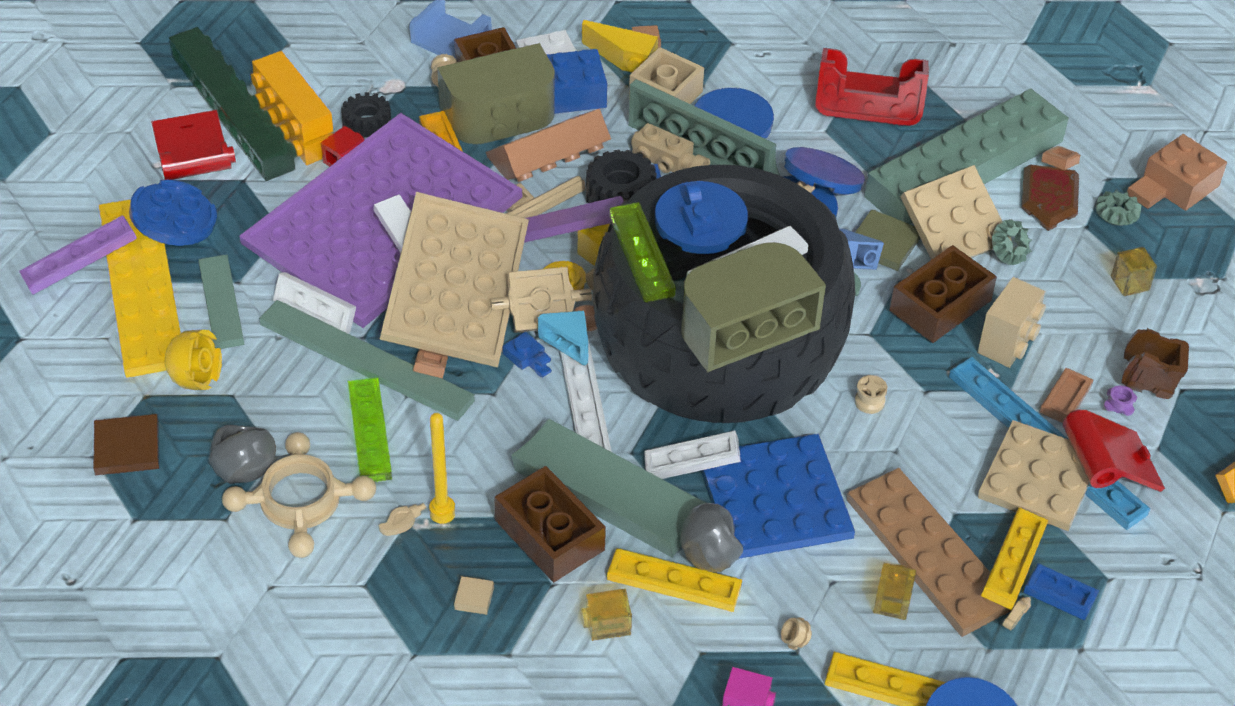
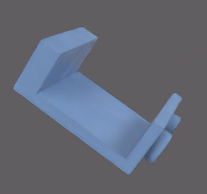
M435 0L411 20L409 25L411 43L437 55L448 54L455 58L454 39L492 30L491 17L482 14L472 24H468L446 14L445 0Z

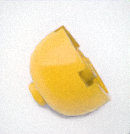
M209 330L184 331L173 338L168 345L164 356V365L171 380L180 387L189 390H209L212 388L208 386L212 379L216 382L218 381L222 368V353L220 348H215L212 340H217V338Z

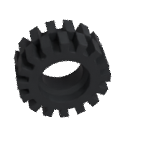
M364 92L365 96L357 93L355 94V99L350 96L348 102L344 101L343 107H341L343 126L358 132L365 138L370 137L391 121L390 103L383 96L379 98L377 93H373L372 96L369 95V92Z

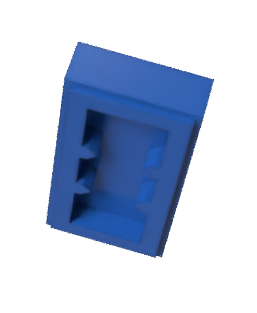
M1038 563L1023 593L1082 620H1086L1099 590Z

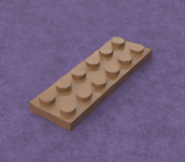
M900 468L848 492V503L961 637L1012 611L981 596L991 572Z

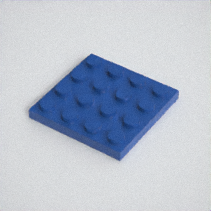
M819 434L740 446L741 462L701 470L711 503L725 507L733 518L734 536L743 545L744 549L739 559L854 539L855 529Z

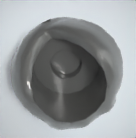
M238 425L223 426L216 431L213 437L208 464L213 468L218 477L229 484L254 481L264 475L273 464L276 456L275 440L266 429Z
M704 503L695 506L687 513L681 528L680 543L685 552L686 559L695 567L712 573L721 572L730 568L739 559L744 550L743 545L734 536L733 518L725 507L714 503Z

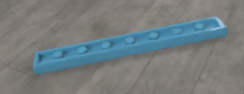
M973 357L950 370L949 378L1008 429L1014 420L1068 439ZM1118 480L1104 488H1094L1089 484L1085 493L1089 499L1125 530L1130 529L1148 516L1151 509Z

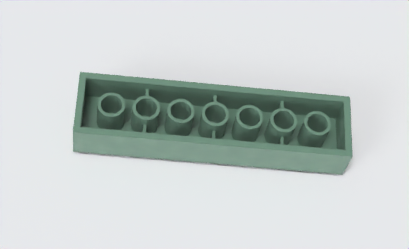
M1030 88L868 173L865 198L883 214L912 224L913 222L900 197L904 192L975 165L983 183L986 184L1062 143L1069 117Z

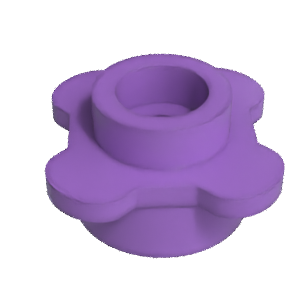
M1119 385L1107 390L1108 400L1104 403L1106 410L1123 413L1126 416L1134 413L1133 403L1136 402L1137 396L1132 389Z

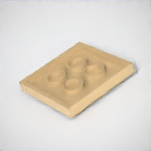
M975 165L906 191L900 196L931 260L952 245L971 258L993 250L992 235L996 226L1002 222V219Z
M1013 420L983 481L978 498L1017 512L1020 507L1049 520L1047 524L1069 531L1090 482L1069 439Z

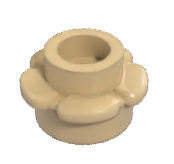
M801 617L788 619L781 630L782 641L792 650H797L807 645L812 636L810 623Z

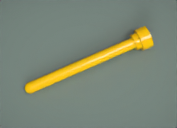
M433 413L430 416L435 497L431 500L429 509L430 517L434 522L445 524L452 521L455 517V503L448 496L443 416L440 413Z

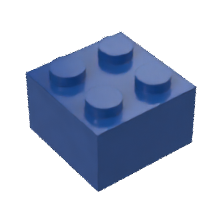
M597 49L547 54L555 70V114L607 108L608 83Z

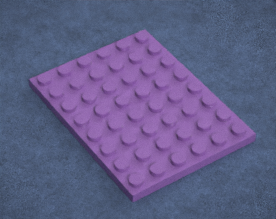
M400 113L239 237L242 245L282 273L286 272L356 306L353 322L364 328L387 309L401 255L374 212V204L400 194L409 210L412 211L416 192L504 213L523 197L522 189Z

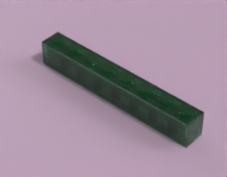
M198 27L170 36L169 42L172 58L211 110H217L220 122L265 182L294 171V158L297 157L295 147L291 142H287L284 139L280 127L274 126L269 113L260 108L256 96L250 95L245 82L236 77L234 68L231 64H226L221 51L213 47L210 37L204 35Z

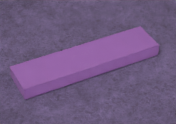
M621 196L525 218L529 219L524 243L609 224L613 219L614 213L624 201Z
M122 215L23 268L19 273L32 295L134 241L137 237Z

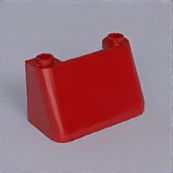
M823 47L816 94V107L821 114L906 126L915 125L921 120L929 77L928 60L909 59L905 61L901 66L899 77L847 71L848 60L845 53L838 49Z

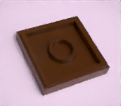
M158 415L94 420L93 469L95 476L159 469Z

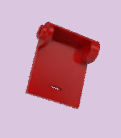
M217 110L151 121L164 180H174L232 169L231 163L236 162L233 146L227 147V143L224 141Z
M1074 410L1064 419L1063 428L1092 487L1104 488L1110 486L1123 476L1159 492L1165 489L1150 459L1151 455L1147 447L1142 444L1136 431L1088 410Z

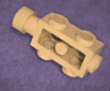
M647 123L640 131L635 132L632 137V153L638 152L642 154L643 158H648L651 160V163L658 164L659 169L664 173L695 166L710 165L709 158L699 154L693 155V142Z

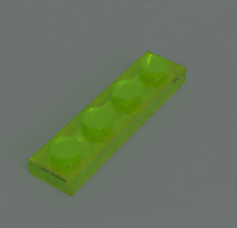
M640 203L611 207L609 217L644 302L674 297L676 292L675 284Z
M379 378L348 381L360 476H368L374 482L392 480Z

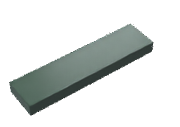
M228 255L198 259L211 332L217 338V340H213L215 348L224 349L245 345Z

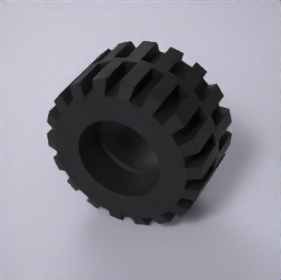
M618 149L614 150V152H604L603 156H596L594 162H590L588 170H586V202L592 203L621 196L623 201L629 200L644 185L656 179L655 166L651 164V160L643 158V155L638 152L632 153L631 150L620 151Z

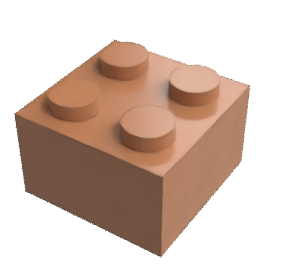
M1182 134L1149 157L1144 176H1148L1166 188L1165 198L1186 211L1220 186L1227 161L1185 134Z

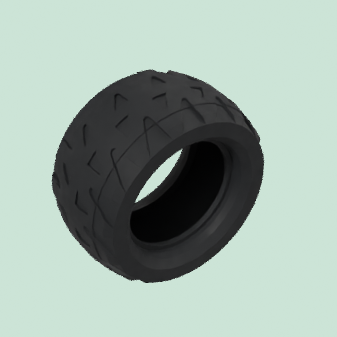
M725 164L695 166L666 174L644 185L629 200H625L614 213L608 231L605 232V236H603L593 272V307L597 331L607 359L615 373L620 372L636 395L674 415L711 423H739L782 413L792 408L804 396L814 393L825 381L828 373L835 365L850 331L855 300V277L848 239L839 230L835 215L823 202L800 185L772 172L752 167ZM706 181L723 185L738 194L744 201L748 211L746 231L744 235L730 244L728 249L720 252L697 254L683 251L681 246L674 244L667 238L663 239L657 231L655 209L660 197L670 188L686 182ZM791 226L808 244V252L802 254V256L826 284L820 329L707 372L682 337L683 304L665 294L661 288L672 281L687 276V271Z

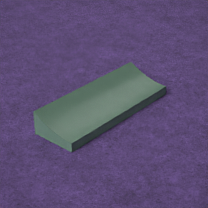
M637 79L630 84L628 126L640 131L649 123L694 143L693 155L699 154L709 158L710 165L746 166L772 172L780 176L776 164L775 143Z
M548 419L543 427L524 446L511 455L516 472L528 477L544 466H547L594 515L672 558L681 547V528L687 513L695 506L705 503L551 419Z

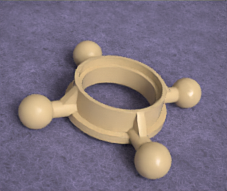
M295 432L290 434L285 442V448L291 456L284 457L273 463L264 474L262 483L254 491L245 492L244 489L237 486L228 488L223 493L222 503L231 512L241 511L248 504H260L264 515L272 523L283 528L294 529V534L288 542L289 551L295 557L304 558L309 556L314 549V540L307 533V528L317 526L326 521L335 512L342 496H354L360 501L371 499L376 493V484L368 476H359L352 483H343L336 479L325 462L314 456L305 455L310 449V440L304 433ZM307 473L317 476L327 486V490L321 499L303 507L283 506L278 504L271 496L274 486L281 479L292 474Z

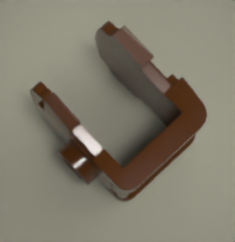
M1149 328L1146 330H1136L1125 346L1124 359L1128 361V364L1123 371L1121 383L1133 391L1142 393V390L1152 391L1156 397L1171 399L1181 378L1188 371L1189 344L1184 340L1165 338L1160 336V333Z

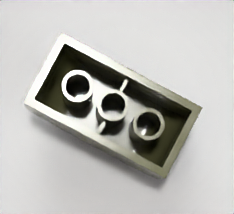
M540 43L437 67L440 110L445 112L457 139L463 142L484 144L536 131L548 126L554 119L555 70Z
M768 242L739 250L734 254L698 266L687 275L684 282L682 337L705 370L710 372L819 330L826 284L802 254L786 244Z

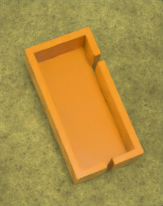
M282 51L252 61L253 73L251 74V80L256 88L254 101L258 109L264 110L271 125L275 124L282 140L288 141L293 154L296 157L299 156L305 165L322 160L321 142L331 136V132H333L332 113Z

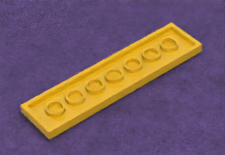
M131 199L99 205L102 226L123 215L137 237L134 241L106 255L126 378L167 371L164 365L167 347L171 340L181 333L165 244L145 236L134 226L129 215Z

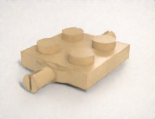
M567 267L508 273V297L490 298V305L492 311L509 309L513 316L515 333L538 331V317L541 314L573 312L575 302L592 301L591 288L573 290L569 282Z

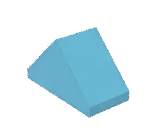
M584 311L546 313L538 317V337L582 365L585 366L588 363L589 342Z

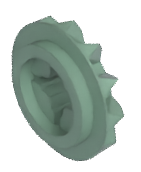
M1117 189L1113 193L1105 191L1103 196L1098 197L1096 203L1098 215L1105 221L1115 225L1132 224L1139 219L1142 205L1137 203V197H1129L1128 192L1122 194Z
M1004 220L994 229L992 235L993 249L996 256L1005 264L1016 265L1026 261L1027 254L1032 252L1029 248V243L1032 239L1028 238L1027 235L1029 229L1024 228L1021 221ZM1015 236L1014 241L1018 246L1012 247L1013 242L1010 241V237Z

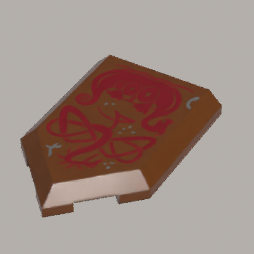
M1032 164L1024 167L1021 208L1027 214H1033L1041 221L1040 225L1047 231L1057 227V224L1065 219L1070 220L1078 215L1079 174L1075 170H1062L1060 168Z

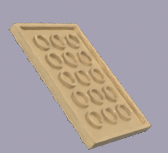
M416 192L380 340L498 367L510 311L509 309L492 311L490 298L508 297V273L518 272L529 219Z

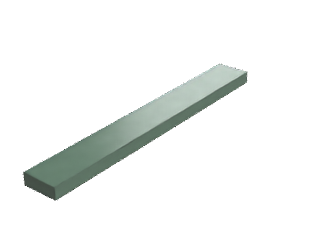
M276 300L259 318L261 326L456 421H459L475 402V394L442 378L414 372V365L279 300Z

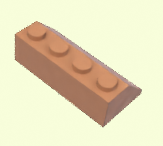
M599 108L486 152V155L505 179L516 178L517 182L533 177L531 171L540 168L541 172H545L557 167L556 161L564 159L565 163L580 158L579 152L587 149L588 153L598 151L604 148L603 142L611 140Z

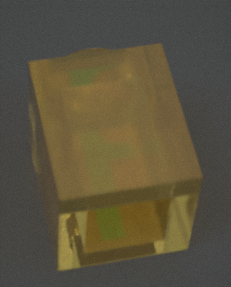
M1144 247L1118 252L1111 278L1124 297L1149 291L1157 265Z
M883 563L873 613L906 620L916 575L915 569L906 568L898 564Z
M626 588L586 594V608H581V620L583 628H589L592 641L631 635L632 613Z

